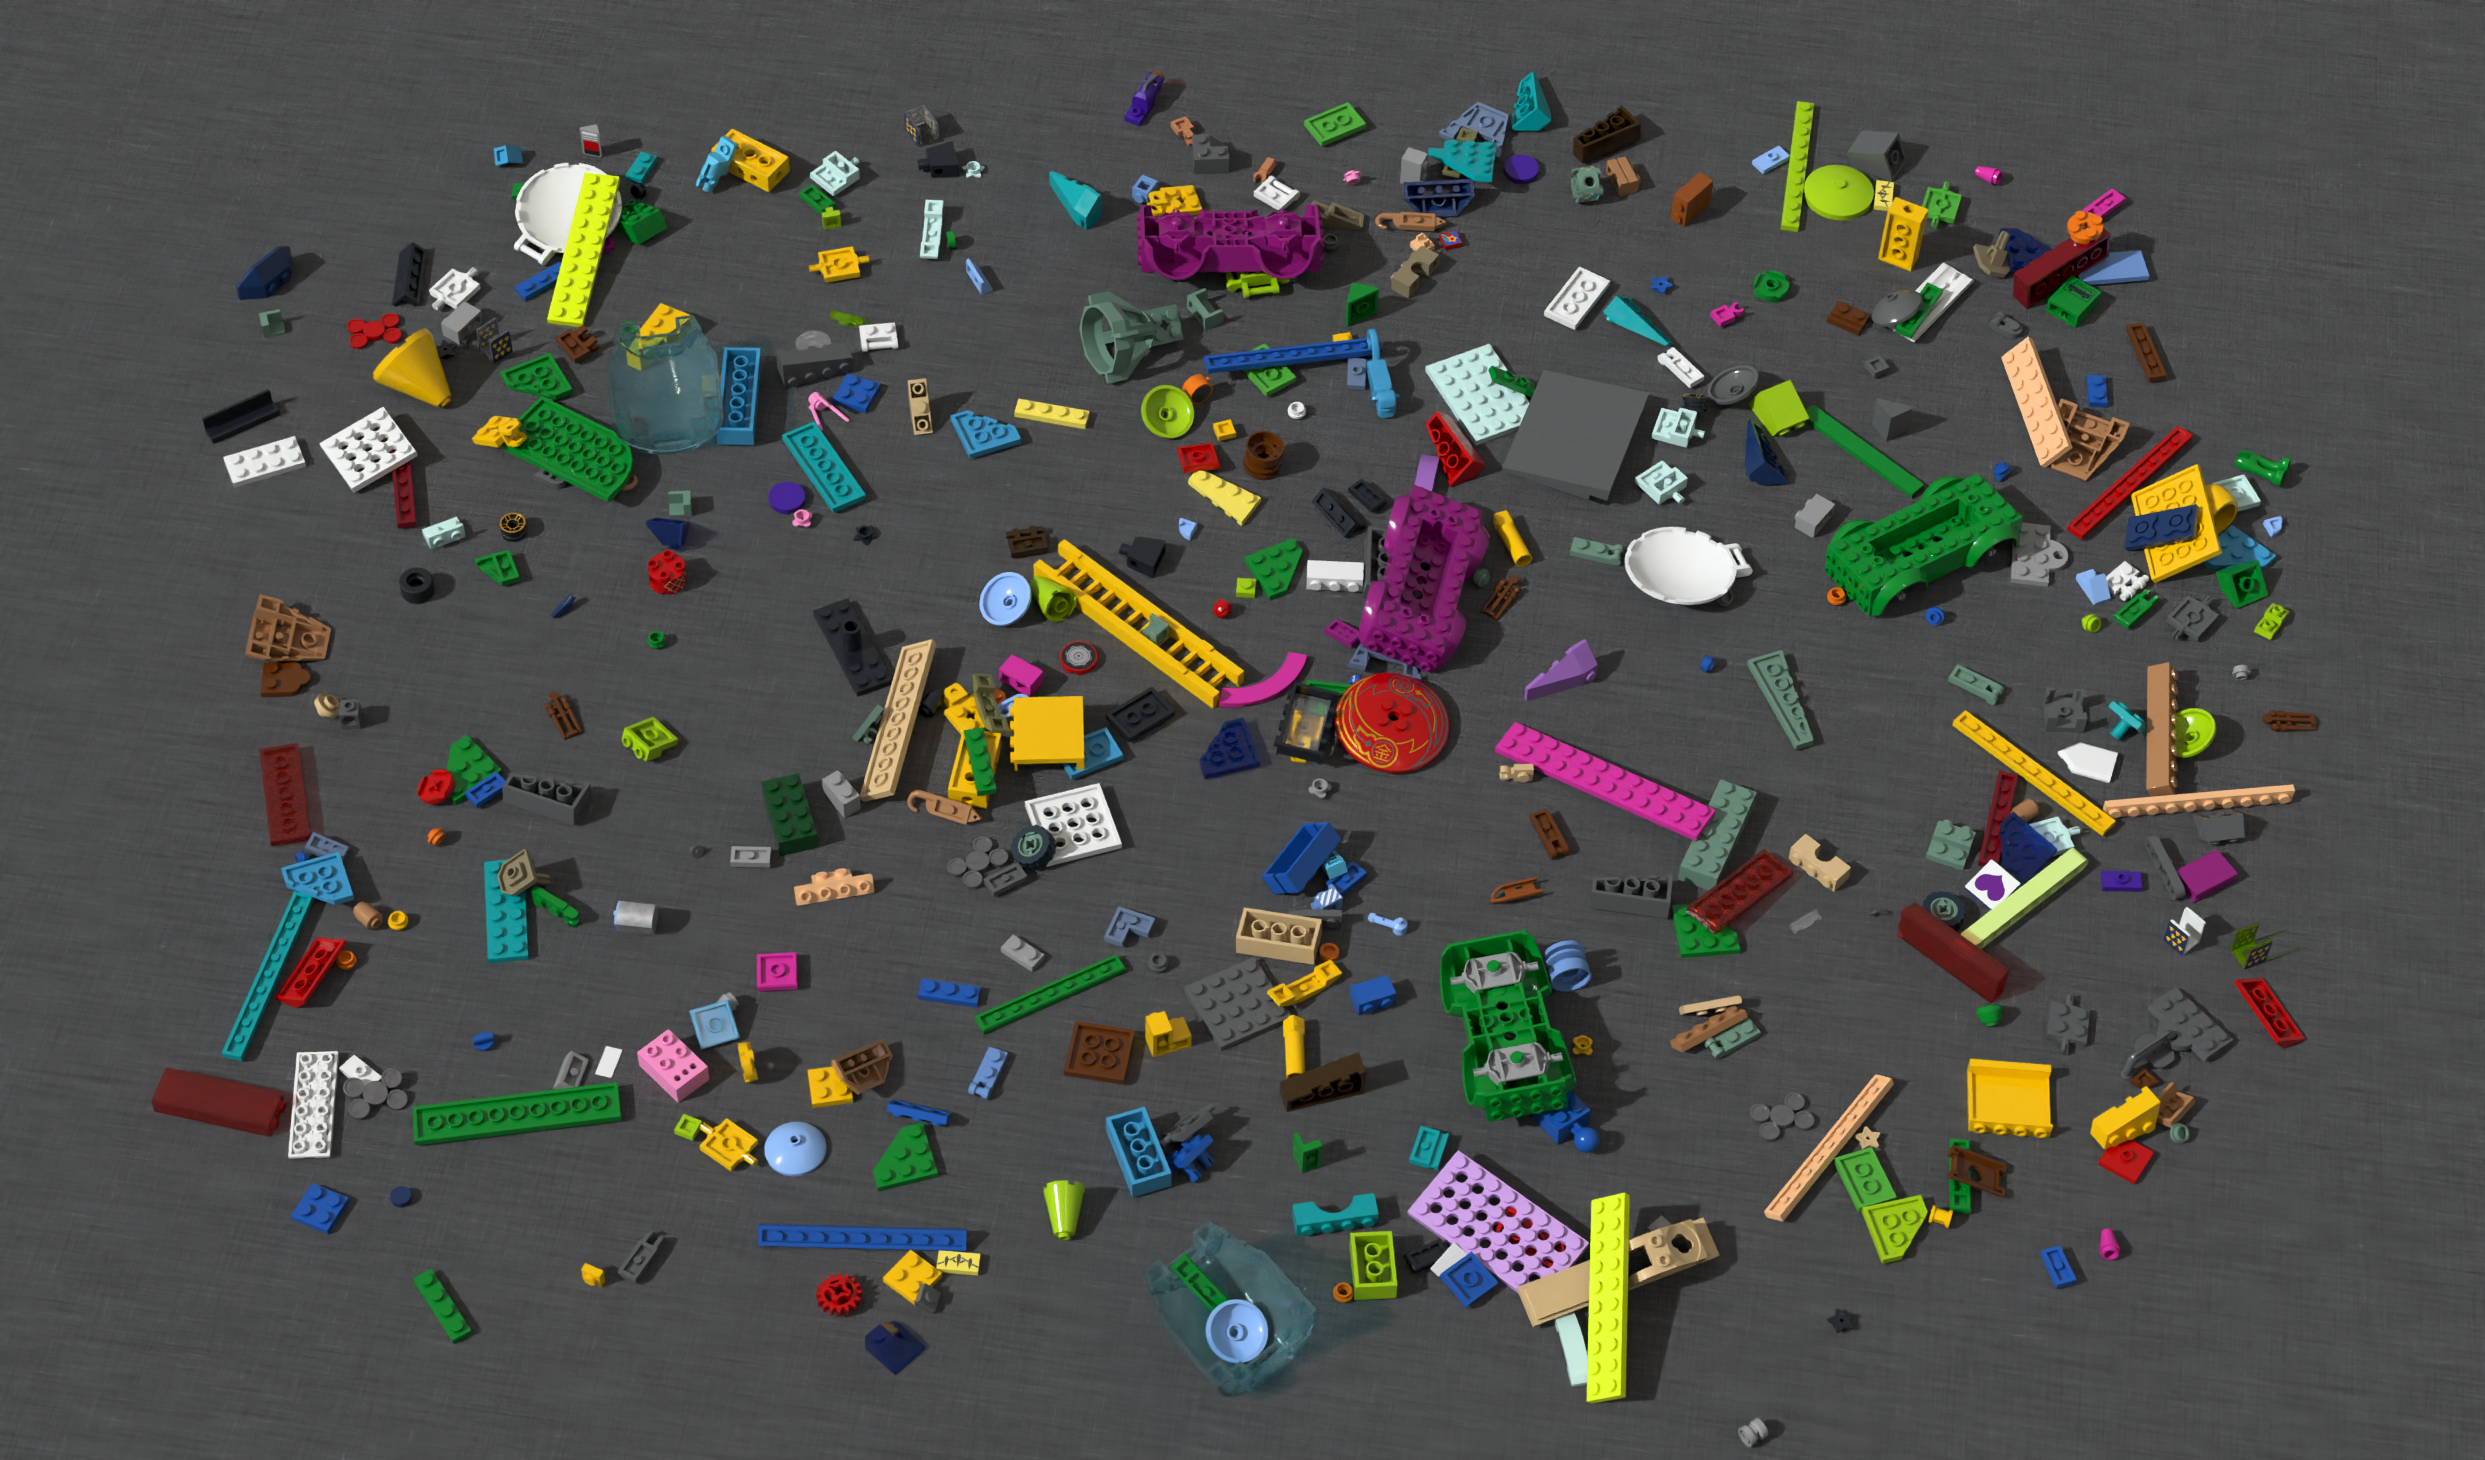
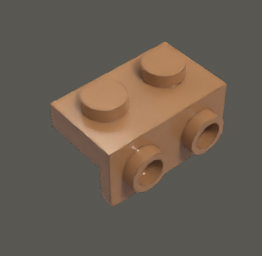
M2170 1082L2157 1097L2161 1103L2156 1123L2171 1128L2195 1104L2194 1097L2178 1092L2175 1083Z

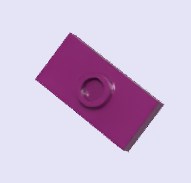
M1338 619L1324 629L1327 636L1351 649L1360 643L1358 638L1359 631Z

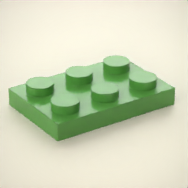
M1349 102L1304 120V126L1321 147L1366 129V123Z
M1264 343L1253 350L1270 348ZM1286 365L1242 370L1266 397L1296 382V376Z
M1872 1147L1834 1158V1164L1857 1212H1862L1863 1207L1896 1200L1897 1196Z

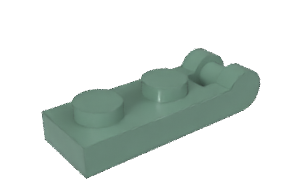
M1574 537L1570 556L1618 566L1621 564V556L1624 554L1625 548L1619 544L1613 546Z
M1958 664L1948 679V682L1985 699L1991 705H1995L1998 696H2001L2004 692V688L2000 684Z
M1747 1018L1715 1037L1705 1040L1704 1046L1712 1051L1713 1057L1717 1060L1760 1037L1761 1031L1750 1018Z

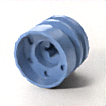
M1561 941L1548 947L1544 952L1543 959L1548 971L1550 984L1554 990L1560 992L1574 991L1582 988L1591 980L1592 975L1586 961L1583 945L1578 941Z

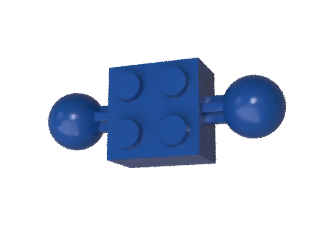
M1573 1091L1567 1094L1568 1107L1532 1114L1534 1120L1557 1144L1573 1134L1575 1135L1574 1144L1581 1152H1593L1600 1144L1598 1132L1591 1127H1586L1590 1124L1591 1110Z

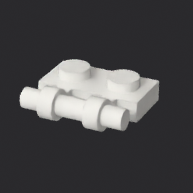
M2124 561L2106 576L2109 592L2114 596L2120 592L2121 600L2125 601L2128 598H2132L2138 589L2145 587L2149 577L2147 575L2137 577L2139 571Z

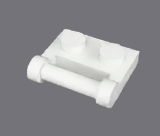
M1270 176L1254 191V197L1277 210L1281 208L1282 211L1283 208L1286 209L1293 201L1298 200L1301 194L1300 191L1293 190L1277 181V178L1274 176Z
M895 322L859 326L862 352L885 348L898 349Z

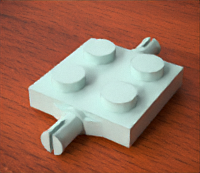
M2059 817L2024 825L2022 832L2026 840L2016 842L2018 850L2029 847L2037 860L2057 856L2075 847L2070 836L2080 834V828L2078 826L2066 828Z

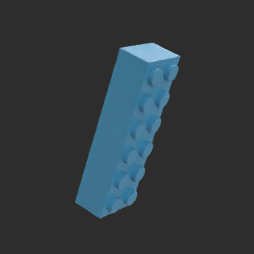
M724 347L716 425L717 444L754 445L762 366L761 348Z

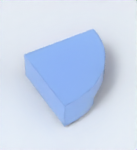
M2281 516L2270 518L2263 522L2271 538L2278 535L2281 531L2283 522Z
M1180 518L1179 531L1184 538L1191 540L1197 529V523Z

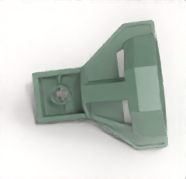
M1109 291L1088 296L1090 305L1084 307L1079 328L1085 357L1099 375L1105 374L1107 383L1127 380L1146 351L1152 346L1184 339L1176 304L1143 311ZM1105 315L1112 330L1103 332L1102 322ZM1115 343L1114 359L1109 354L1105 344Z

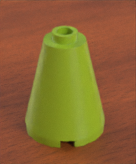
M1036 576L1030 581L1029 585L1032 595L1049 621L1061 622L1064 620L1063 617L1072 614L1076 607L1077 597H1075L1071 589L1042 576Z
M1068 1180L1049 1182L1047 1187H1043V1192L1054 1236L1058 1237L1059 1240H1070L1075 1235L1085 1186L1076 1181L1075 1185H1070Z

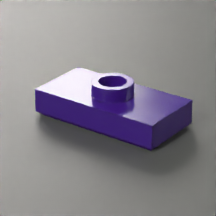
M2101 871L2102 891H2142L2140 872Z

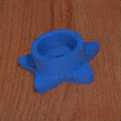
M1667 276L1661 278L1652 277L1653 284L1650 289H1654L1657 293L1664 294L1668 288L1673 287V284L1667 281Z

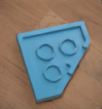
M968 410L950 415L951 422L970 459L1021 444V437L1014 425H1004L998 423V420L986 416L982 418Z
M2231 525L2218 536L2222 554L2202 563L2211 570H2219V567H2229L2259 560L2261 570H2264L2275 560L2276 555Z
M339 852L281 868L287 888L333 905L354 900Z

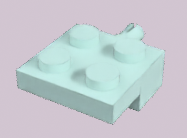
M835 151L823 159V165L810 173V178L832 196H835L860 179L859 169L856 167L860 162L856 157L848 161Z
M1661 408L1651 439L1687 448L1692 436L1703 439L1705 431L1695 429L1697 412L1684 408H1679L1678 412Z
M1663 460L1635 477V483L1658 504L1663 503L1669 498H1674L1679 504L1685 500L1678 492L1686 488L1688 478L1676 467L1671 469Z

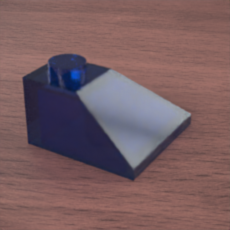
M653 517L646 520V525L662 545H668V549H679V547L685 545L690 521Z
M897 1321L880 1323L865 1336L866 1350L894 1375L900 1372L925 1349V1346Z

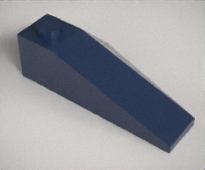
M1751 419L1748 420L1745 454L1747 477L1752 482L1756 481L1759 485L1787 483L1786 472L1782 465L1778 466L1776 462L1778 457L1769 447L1770 442L1763 429Z

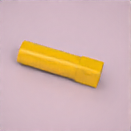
M1507 510L1495 513L1493 515L1494 527L1501 536L1516 566L1523 567L1528 565L1532 560V556L1515 527Z
M1291 1015L1283 1021L1286 1079L1305 1072V1022L1303 1018Z

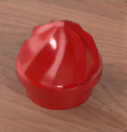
M1219 599L1214 604L1213 612L1217 618H1226L1231 613L1232 605L1225 600Z

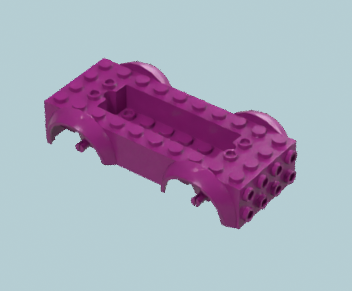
M1141 205V212H1137L1138 265H1141L1142 272H1157L1159 275L1172 280L1187 279L1197 272L1242 273L1244 271H1253L1255 273L1264 271L1274 278L1283 280L1296 278L1305 271H1320V264H1324L1322 213L1318 211V205H1306L1305 215L1301 218L1294 212L1286 213L1284 208L1283 211L1280 208L1278 213L1271 212L1264 219L1263 216H1259L1258 209L1251 211H1207L1200 209L1199 215L1194 219L1187 212L1180 213L1179 209L1175 212V209H1173L1172 214L1164 213L1159 217L1158 221L1157 216L1152 214L1151 205Z
M1413 485L1408 495L1396 497L1384 542V548L1389 554L1382 580L1371 582L1358 634L1362 647L1385 655L1388 658L1401 661L1404 664L1416 666V668L1429 673L1441 669L1447 663L1460 644L1467 624L1466 617L1457 608L1463 582L1476 570L1489 544V532L1480 523L1483 511L1417 485ZM1420 564H1428L1430 566V570H1423ZM1417 580L1423 581L1425 585H1420ZM1412 592H1420L1422 594V598H1414Z

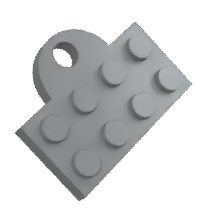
M2022 522L2018 548L2015 549L2012 540L2010 583L2048 587L2049 573L2058 572L2066 566L2068 552L2061 543L2050 540L2051 526ZM2060 555L2063 559H2056L2054 556Z

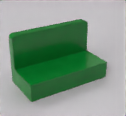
M1294 1133L1292 1154L1301 1173L1321 1168L1322 1144L1320 1140L1303 1144L1299 1133Z

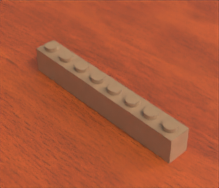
M2170 662L2147 667L2146 790L2151 797L2175 795V788L2178 787L2175 772L2178 771L2175 757L2178 756L2177 747L2175 746V741H2178L2176 726L2178 725L2176 710H2178L2176 695H2178L2176 686L2178 673L2176 669H2173Z

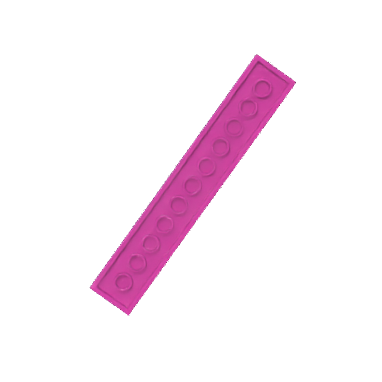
M1517 722L1513 723L1495 747V753L1520 764H1533L1534 770L1694 841L1698 840L1716 815V810Z

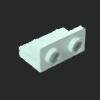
M457 517L422 529L423 536L431 550L466 537L464 525L459 522Z

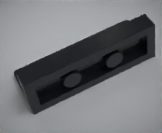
M1322 488L1312 500V503L1343 537L1349 538L1357 527L1365 529L1366 524L1335 491Z

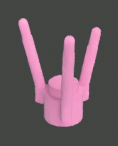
M814 392L809 396L808 401L811 404L809 409L812 411L817 426L821 431L823 428L816 410L821 411L826 406L846 422L850 421L831 405L820 392Z

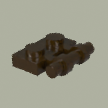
M1033 525L1026 529L1019 530L1015 528L1012 531L1005 532L1012 558L1048 552V544L1042 526L1035 527Z

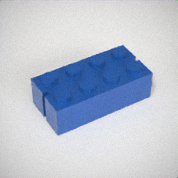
M1330 822L1303 824L1261 876L1274 894L1301 892L1309 879L1315 876L1317 869L1326 862L1328 855L1337 848L1341 837Z

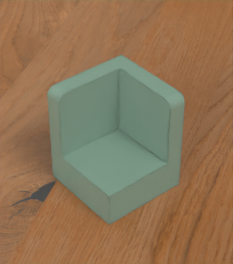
M280 309L259 313L264 338L286 334Z
M690 490L668 492L670 517H691L692 500Z
M1152 613L1150 615V624L1140 633L1158 646L1169 637V624Z

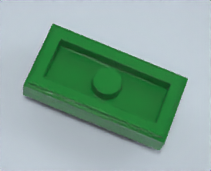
M813 184L799 192V197L821 215L823 212H826L825 208L833 207L834 209L836 207L835 202Z

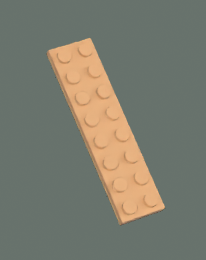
M2027 337L2001 358L2039 463L2042 467L2046 468L2073 447L2032 338Z

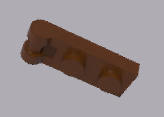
M1548 808L1529 815V819L1551 860L1557 858L1558 855L1562 854L1564 856L1570 853L1569 847Z

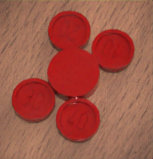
M387 313L381 317V322L370 321L366 324L362 319L355 318L347 323V330L354 334L349 339L350 346L354 349H362L368 344V340L379 341L382 338L390 344L399 342L402 338L401 331L395 328L399 324L398 316L394 313Z

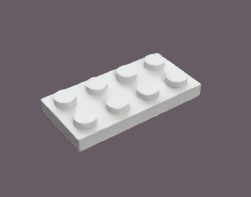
M1578 267L1545 309L1544 316L1575 330L1610 286V280Z
M295 436L223 457L234 488L306 467Z

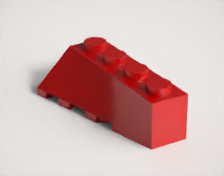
M1437 411L1426 422L1431 440L1437 448L1438 458L1442 461L1443 471L1448 476L1449 486L1454 487L1475 478L1486 464L1449 415Z

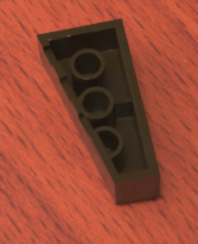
M1621 105L1615 113H1609L1605 120H1599L1593 128H1588L1573 138V155L1583 164L1634 143L1641 138V123Z
M1359 1052L1281 1081L1280 1095L1286 1112L1364 1094L1366 1070Z

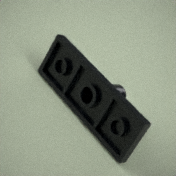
M848 598L813 610L815 619L857 697L892 684L891 676Z

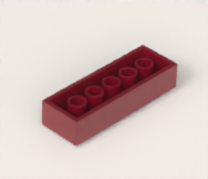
M2103 227L2102 236L2097 241L2094 239L2088 244H2081L2069 238L2065 242L2059 243L2057 247L2045 252L2043 256L2031 261L2029 265L2014 273L2013 297L2028 309L2059 289L2071 275L2078 277V275L2109 257L2111 234Z

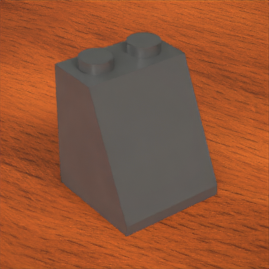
M1861 131L1847 152L1853 167L1889 182H1893L1907 161L1899 133Z

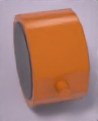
M1195 374L1187 379L1182 387V391L1196 405L1209 398L1213 391V386L1209 382V377L1205 378L1202 374Z

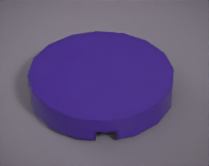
M1522 154L1510 157L1504 166V173L1507 175V178L1519 184L1534 181L1539 172L1536 160Z
M782 482L771 488L768 500L771 508L778 513L788 514V512L792 511L795 513L805 504V492L796 483Z

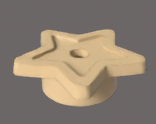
M1865 1126L1862 1133L1854 1136L1855 1139L1859 1140L1862 1150L1870 1147L1879 1148L1877 1139L1880 1137V1132H1871Z

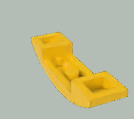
M1328 960L1316 966L1313 973L1287 986L1282 983L1268 990L1267 994L1279 1007L1294 1005L1327 988L1342 976V972L1331 960Z

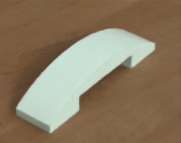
M926 200L920 258L938 259L942 232L943 200Z
M1571 1312L1555 1318L1554 1323L1556 1331L1559 1332L1565 1354L1571 1386L1574 1387L1587 1384L1588 1355L1575 1313Z

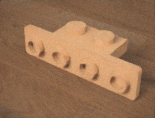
M845 868L828 873L818 872L816 875H811L812 884L794 887L797 906L874 893L872 874L852 877L850 869Z

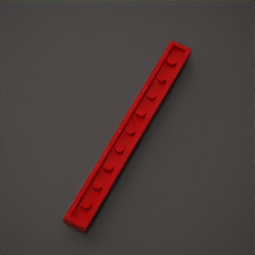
M2177 426L2068 525L2067 531L2082 540L2192 440L2193 435Z

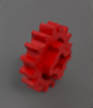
M840 1272L837 1273V1277H833L830 1274L829 1280L823 1278L822 1285L817 1286L816 1298L818 1299V1306H822L823 1312L829 1310L830 1316L837 1313L838 1317H841L843 1312L848 1316L850 1309L856 1311V1305L861 1304L862 1290L860 1283H856L855 1277L849 1279L847 1273L844 1277H841Z

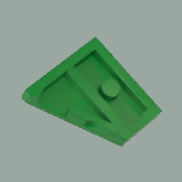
M509 549L474 559L475 565L501 586L520 582V577Z

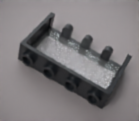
M1295 682L1293 689L1289 688L1287 700H1290L1289 704L1284 705L1282 715L1285 716V719L1280 720L1278 728L1281 734L1280 736L1276 735L1275 738L1276 755L1282 754L1316 762L1321 765L1338 704L1339 692Z

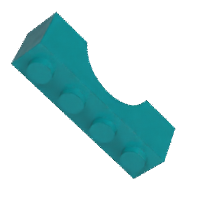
M1374 1193L1355 1195L1350 1206L1337 1213L1325 1212L1319 1209L1313 1201L1293 1204L1292 1207L1296 1236H1310L1315 1233H1331L1336 1230H1351L1357 1227L1368 1228L1378 1225L1379 1213Z

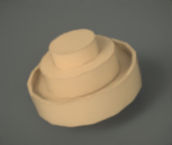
M320 693L314 701L318 714L331 719L337 718L340 707L337 698L326 693Z

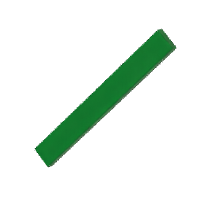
M1811 405L1806 409L1809 419L1806 421L1808 424L1910 498L1914 497L1924 488L1922 482L1818 407Z
M1115 954L974 1016L975 1021L983 1035L1119 976L1126 972V967L1119 956Z

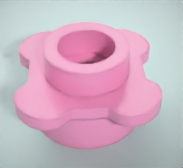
M1348 171L1344 175L1343 181L1347 182V185L1358 184L1361 181L1359 176L1361 171Z
M804 509L794 513L795 520L792 522L794 526L809 527L811 525L812 513Z

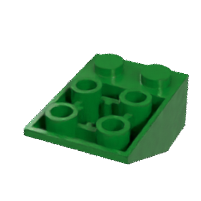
M630 200L622 207L621 216L616 228L631 242L641 244L667 229V225L660 209L636 200Z

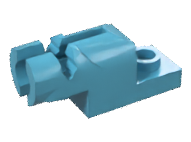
M721 136L715 152L708 154L700 172L701 174L697 179V187L704 184L703 191H713L720 176L727 173L738 147L737 143L727 136Z

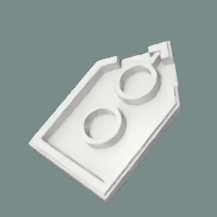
M2080 742L2058 751L2057 754L2067 763L2071 773L2110 783L2118 752Z

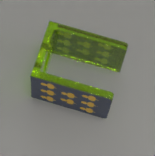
M2258 922L2237 930L2230 951L2244 970L2266 961L2272 945L2271 939L2258 945L2254 943L2260 926ZM2247 950L2248 953H2247V956H2246V958H2245V957L2243 956V952Z

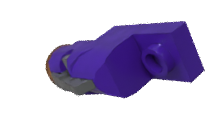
M1154 70L1143 80L1132 98V106L1124 116V121L1139 127L1155 106V97L1164 83L1165 77L1161 71Z

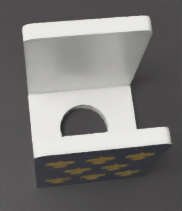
M2186 907L2180 924H2177L2174 920L2169 921L2163 940L2183 956L2200 942L2206 922Z

